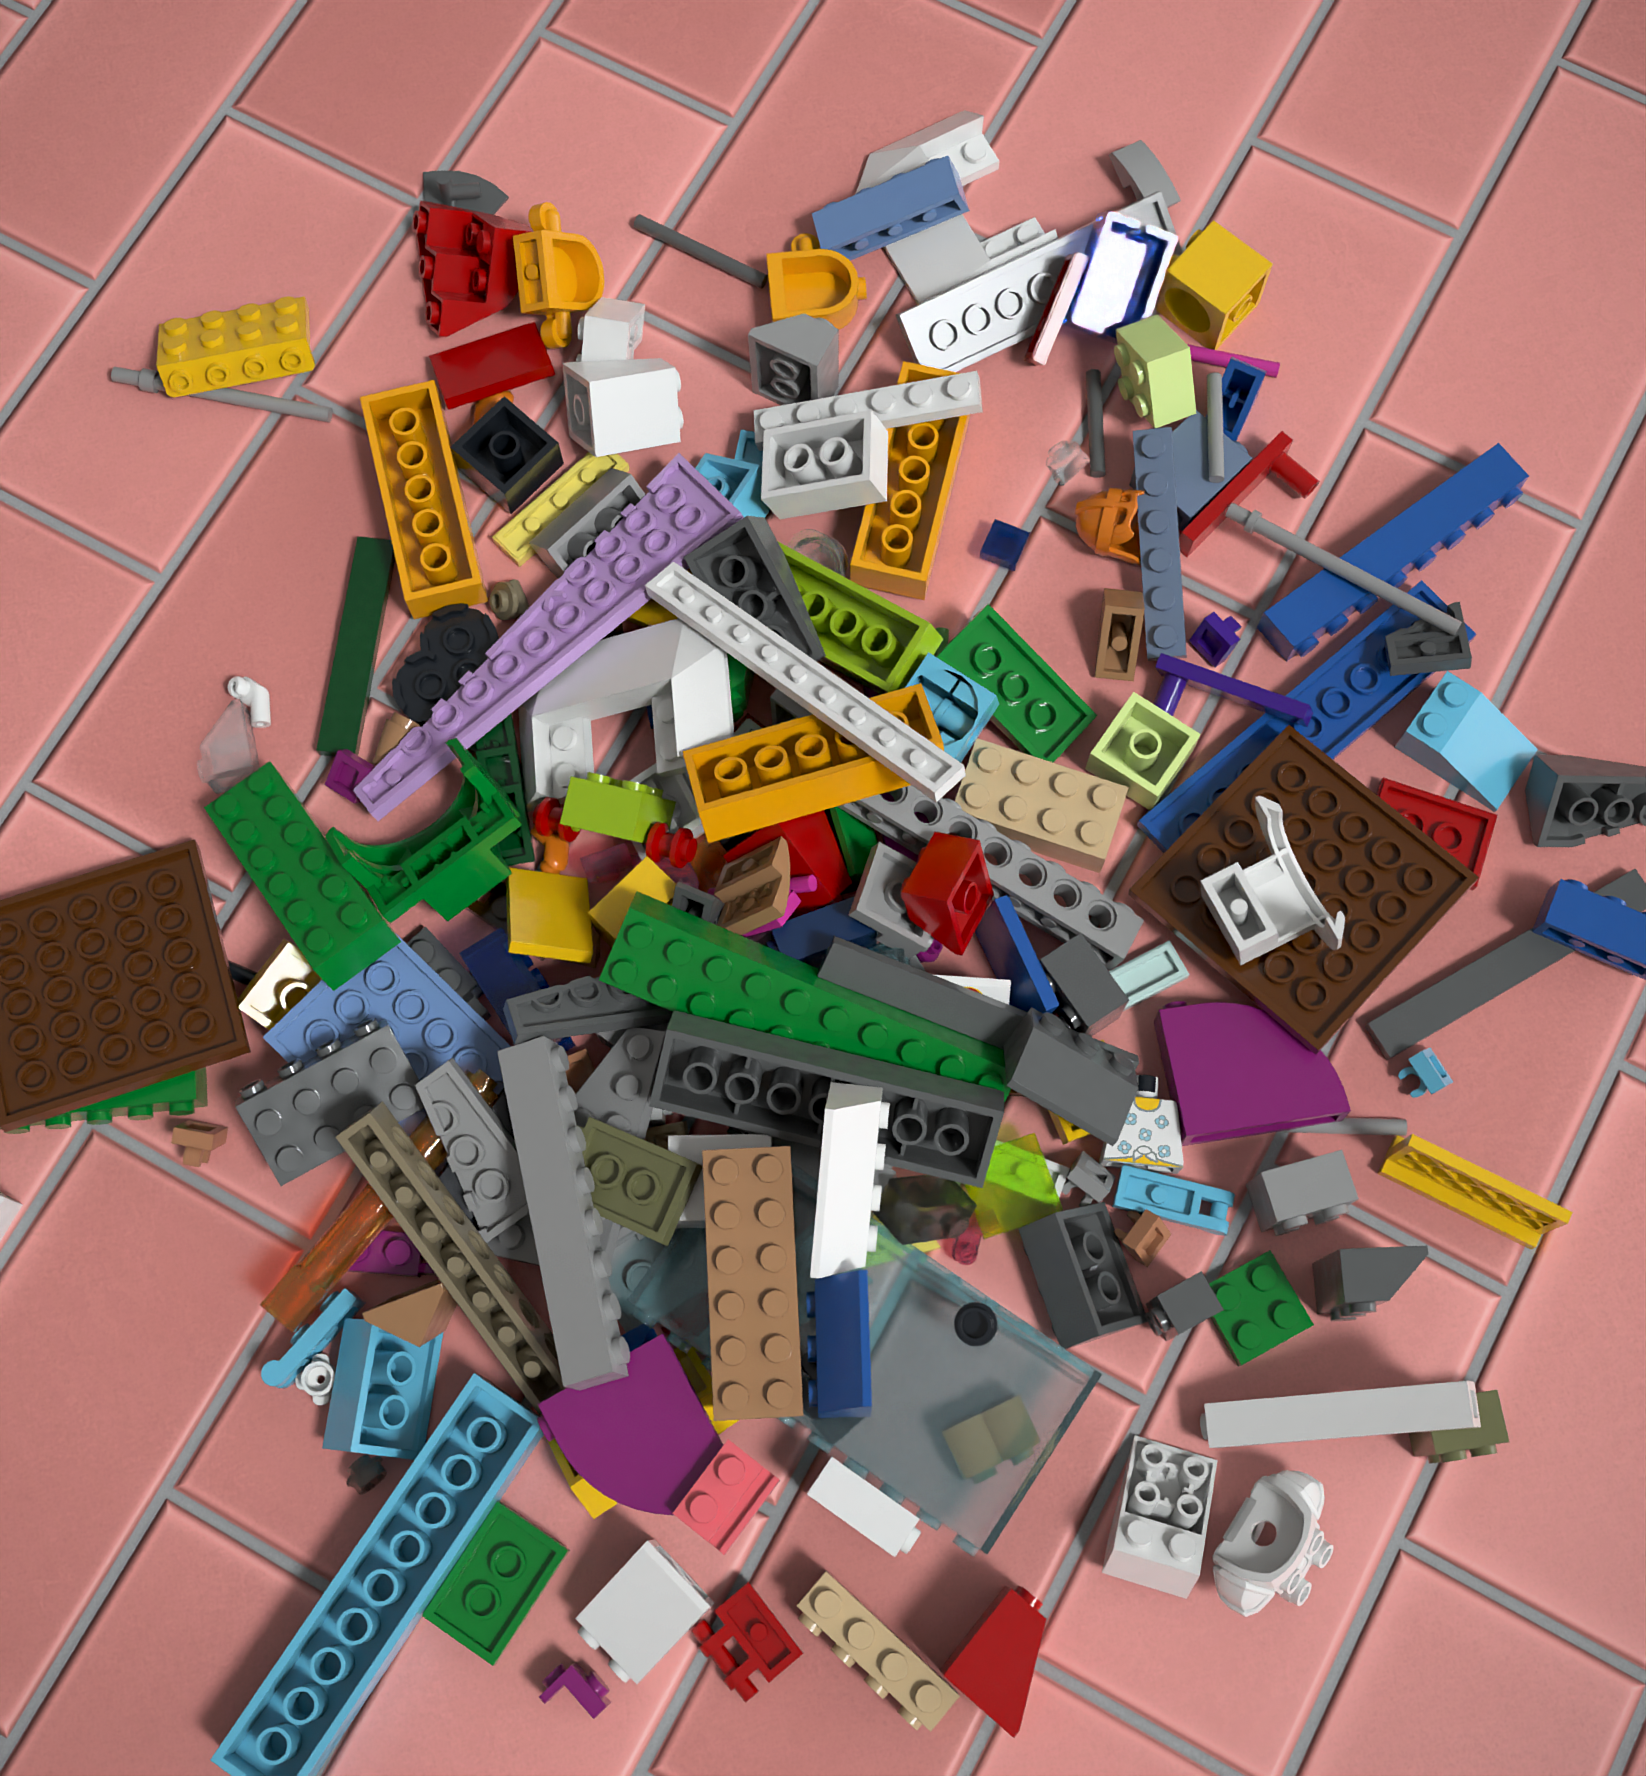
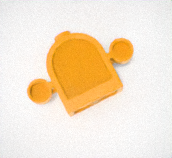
M544 202L533 205L529 210V223L533 232L513 236L521 313L546 315L547 319L541 325V338L549 349L567 347L571 342L572 326L570 314L589 310L602 297L604 270L600 256L593 244L582 235L562 232L559 212L552 203Z
M803 233L796 236L791 243V251L766 253L772 322L804 313L813 318H824L840 330L848 325L855 316L858 300L867 299L865 277H858L854 265L844 255L833 250L820 249L818 238L812 234Z

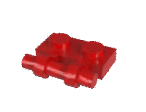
M750 1582L746 1583L714 1610L724 1623V1626L715 1633L705 1619L691 1630L701 1643V1646L698 1647L705 1658L710 1656L726 1677L723 1679L724 1683L730 1691L735 1689L745 1703L759 1691L748 1677L755 1670L759 1669L768 1683H770L803 1654V1651ZM732 1636H734L749 1656L741 1665L737 1663L724 1645Z

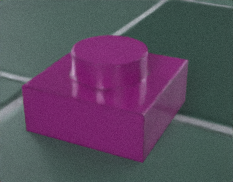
M348 749L338 750L324 785L353 803H362L353 790L375 766Z

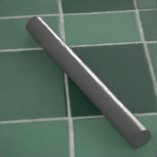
M641 214L634 221V228L761 289L767 282V274Z

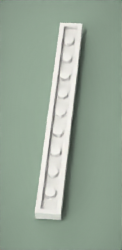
M672 562L645 585L650 598L934 802L940 800L966 776L965 767L962 763L677 563Z

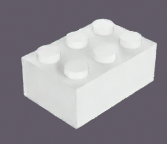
M872 410L764 430L761 500L780 520L887 501L888 431Z

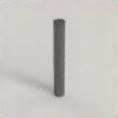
M1091 369L1086 372L1090 475L1094 478H1100L1106 474L1101 372L1097 369Z

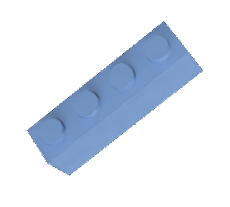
M947 155L942 158L932 159L924 166L910 172L897 174L889 181L875 187L864 188L856 195L840 202L829 203L823 209L812 213L821 249L836 251L851 261L970 210L959 173Z

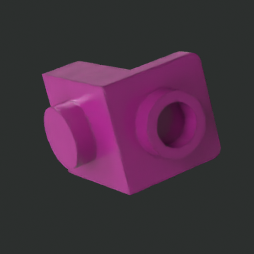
M577 1662L568 1669L561 1663L542 1681L547 1689L539 1698L544 1704L550 1701L564 1686L593 1719L611 1703L605 1696L610 1691L605 1682L594 1671L587 1675Z

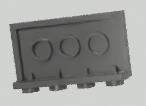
M376 1018L367 1020L353 1029L354 1036L341 1043L338 1038L332 1039L319 1046L315 1050L317 1055L303 1063L300 1058L295 1059L277 1070L279 1076L264 1083L262 1079H258L239 1090L241 1096L235 1100V1108L280 1186L345 1152L336 1136L349 1124L382 1101L398 1122L425 1108L415 1087L420 1080L386 1019L377 1022Z

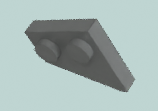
M1460 602L1448 605L1446 614L1462 622L1454 636L1422 619L1415 621L1408 628H1401L1385 636V652L1390 676L1471 668L1472 655Z

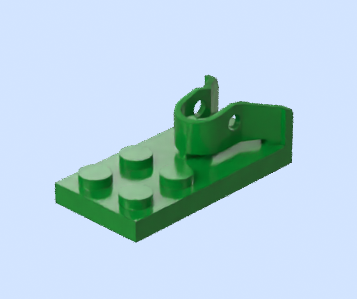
M989 604L977 612L973 619L936 656L997 696L999 706L990 720L1025 754L1053 763L1098 716Z

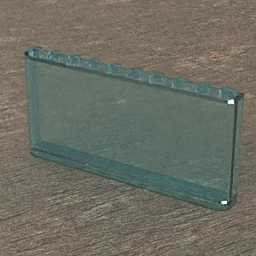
M791 1163L800 1356L802 1357L808 1351L807 1335H816V1318H807L806 1291H815V1279H817L810 1278L818 1180ZM871 1217L870 1225L878 1226L876 1252L867 1251L865 1267L842 1272L868 1270L872 1389L871 1417L812 1419L803 1408V1416L779 1417L777 1419L792 1429L796 1423H799L811 1432L807 1440L819 1449L829 1454L831 1449L834 1448L847 1457L843 1463L844 1466L863 1479L866 1478L868 1473L883 1483L879 1490L899 1505L906 1499L919 1508L915 1516L936 1531L943 1525L956 1534L952 1542L972 1557H975L978 1550L988 1555L1102 1374ZM678 1228L668 1246L663 1248L627 1300L635 1307L631 1314L633 1317L650 1329H653L656 1323L670 1332L667 1339L671 1344L686 1354L690 1348L705 1357L701 1365L712 1372L706 1228ZM971 1302H981L988 1305L997 1317L998 1328L995 1336L990 1342L982 1346L965 1344L958 1338L954 1329V1319L958 1310ZM801 1367V1375L807 1382L812 1380Z

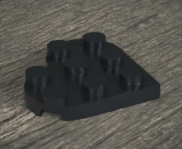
M451 604L435 611L432 614V620L425 626L424 633L421 632L420 634L421 650L406 657L404 660L405 664L398 670L396 679L393 677V697L402 714L420 726H423L432 717L433 712L431 709L441 698L447 701L462 686L458 681L468 671L473 674L488 659L485 653L499 639L490 617L477 609L469 608L468 604Z

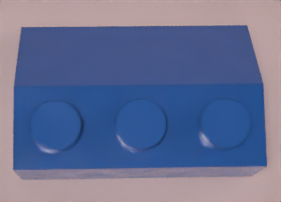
M857 1270L815 1279V1291H806L807 1318H816V1335H807L808 1362H817V1380H808L809 1407H818V1418L871 1417L872 1389L868 1270Z

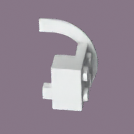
M1262 796L1255 797L1258 821L1272 856L1242 870L1237 862L1200 881L1201 895L1239 964L1242 965L1313 929L1332 950L1341 948L1345 916L1342 911L1337 912L1336 919H1334L1326 911L1310 887L1288 842L1282 820L1283 810L1280 805Z

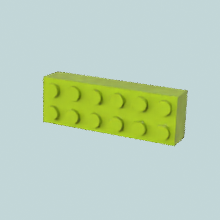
M778 542L784 552L826 656L819 661L880 695L905 688L928 652L934 655L943 641V638L932 624Z

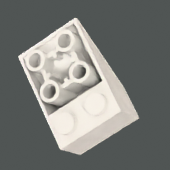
M1134 1435L1108 1537L1102 1573L1187 1599L1200 1576L1218 1460Z

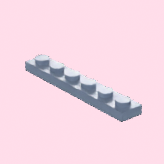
M1172 428L1133 431L1136 490L1145 491L1143 495L1137 496L1147 659L1148 661H1157L1161 653L1177 659L1187 658Z

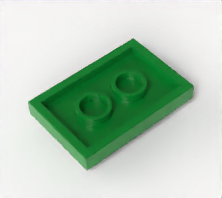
M497 1501L423 1612L422 1617L494 1666L570 1549L502 1502Z

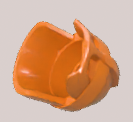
M1109 488V490L1095 493L1087 499L1077 502L1075 508V515H1077L1076 530L1081 540L1091 549L1095 550V554L1104 557L1110 556L1139 565L1141 554L1137 496L1143 495L1145 491Z

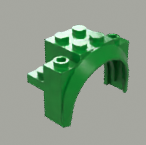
M457 738L448 740L445 743L462 765V768H460L463 773L462 785L451 806L430 826L409 838L385 845L358 843L334 827L325 835L340 865L368 890L379 912L390 924L423 899L448 922L512 874L495 845L522 825L518 819L521 815L505 790Z

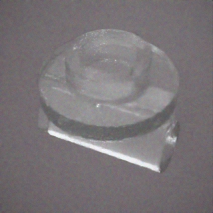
M1063 440L1055 444L1048 451L1049 457L1045 464L1052 472L1055 482L1060 486H1064L1090 462V459L1081 450L1076 441L1068 443L1067 440Z

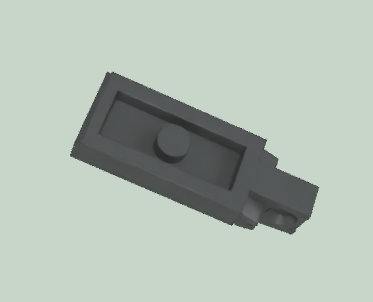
M426 927L406 943L485 1021L491 1017L489 1011L478 1000L484 994L479 983Z

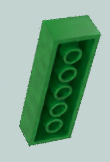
M271 761L204 807L310 966L333 991L401 943V940L381 915L361 884L340 865L325 838L324 832Z

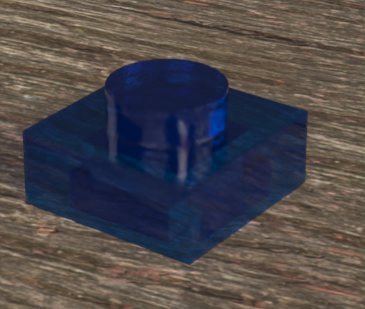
M995 519L980 551V558L1015 571L1029 541L1030 532Z

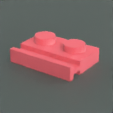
M728 1439L672 1514L718 1549L723 1555H726L780 1480Z

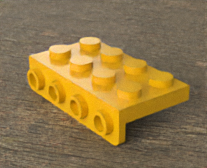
M291 296L282 297L275 302L262 305L251 303L243 305L239 309L225 312L214 310L206 312L202 316L189 319L172 318L163 324H159L156 367L167 395L170 397H180L312 371L315 367V361L310 348L309 307L305 296L298 298Z

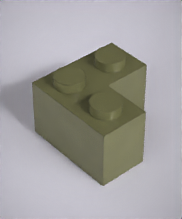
M1498 1390L1476 1393L1481 1427L1409 1433L1413 1456H1427L1429 1464L1467 1459L1465 1450L1468 1449L1470 1450L1471 1457L1497 1453L1495 1444L1509 1442Z

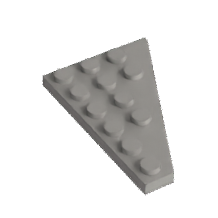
M640 1027L628 1028L576 1093L578 1104L577 1110L574 1111L576 1125L584 1128L588 1118L592 1117L645 1140L653 1107L649 1105L666 1032ZM529 1213L487 1243L496 1257L539 1266ZM601 1217L603 1233L599 1235L602 1250L606 1251L611 1261L621 1225ZM477 1224V1225L475 1226V1228H476L477 1231H479L480 1228H479V1226H478V1224Z

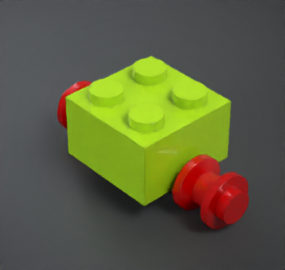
M587 772L586 779L571 776L563 808H561L558 799L546 797L535 807L533 812V824L536 826L537 833L541 836L549 837L555 831H558L562 841L573 842L578 837L581 829L640 842L646 844V856L654 863H659L664 857H668L671 865L675 868L681 869L688 862H691L697 851V841L693 838V833L690 829L682 827L675 834L670 833L676 801L662 798L664 792L662 789L636 782L622 781Z

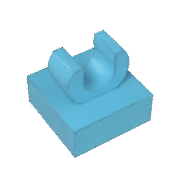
M1431 1048L1422 1050L1408 1060L1412 1065L1402 1069L1398 1074L1400 1080L1410 1074L1419 1077L1420 1086L1410 1093L1412 1098L1424 1095L1428 1090L1432 1095L1453 1083V1080Z

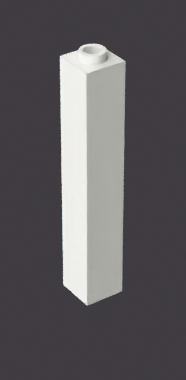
M1473 1381L1205 1403V1413H1202L1200 1416L1201 1433L1203 1438L1208 1440L1209 1448L1481 1427L1475 1382Z

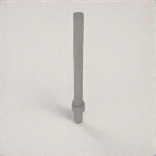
M113 367L111 379L114 382L139 386L141 391L158 393L159 390L165 391L159 372L156 370L143 368L141 371L121 367ZM221 388L187 395L323 422H330L333 414L331 407L231 388Z

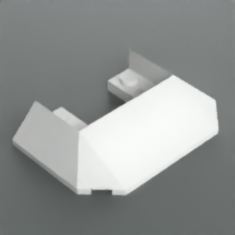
M966 110L961 111L869 154L856 194L864 188L875 187L889 181L897 174L910 172L924 166L932 159L942 158L947 155L959 173L962 186L998 170L999 159L982 134L984 115ZM963 214L883 248L917 304H920L1053 241L1058 236L1056 229L1045 234L1034 217L980 243Z
M680 618L606 638L590 648L518 707L522 780L528 812L534 811L535 807L546 797L556 798L560 804L565 803L570 777L586 779L587 772L594 773L592 720L652 705L657 774L664 778L688 772L682 751L734 737L727 652Z

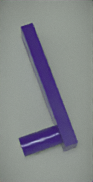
M1163 653L1160 654L1155 666L1159 674L1164 678L1153 704L1171 716L1176 711L1186 685L1304 727H1308L1313 715L1309 704Z

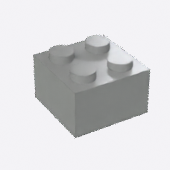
M1342 1150L1260 1172L1246 1184L1261 1232L1273 1229L1275 1236L1299 1230L1301 1226L1309 1224L1308 1219L1311 1218L1314 1219L1315 1225L1340 1218V1215L1349 1213L1347 1206L1359 1199Z

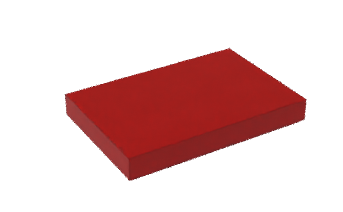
M535 322L429 356L448 410L555 375L552 362Z
M1383 777L1379 783L1376 795L1476 874L1479 878L1470 888V890H1474L1478 886L1498 815Z

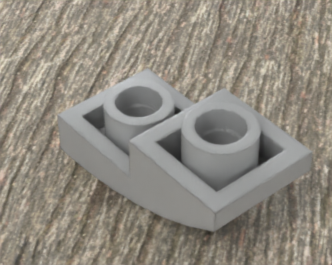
M1142 140L1109 154L1123 188L1131 186L1137 200L1154 192L1161 191L1167 208L1181 201L1165 169Z

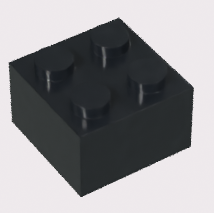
M505 396L450 447L458 469L510 514L522 505L564 464L559 443Z

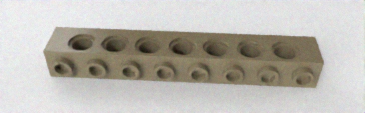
M382 1101L349 1124L336 1136V1139L534 1409L541 1415L542 1412L538 1404L567 1388L563 1387L552 1332Z

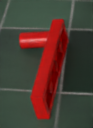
M1281 431L1181 532L1179 543L1180 552L1188 557L1227 518L1225 515L1232 503L1239 505L1271 472L1304 499L1314 491L1320 481L1287 454L1293 442L1292 438Z

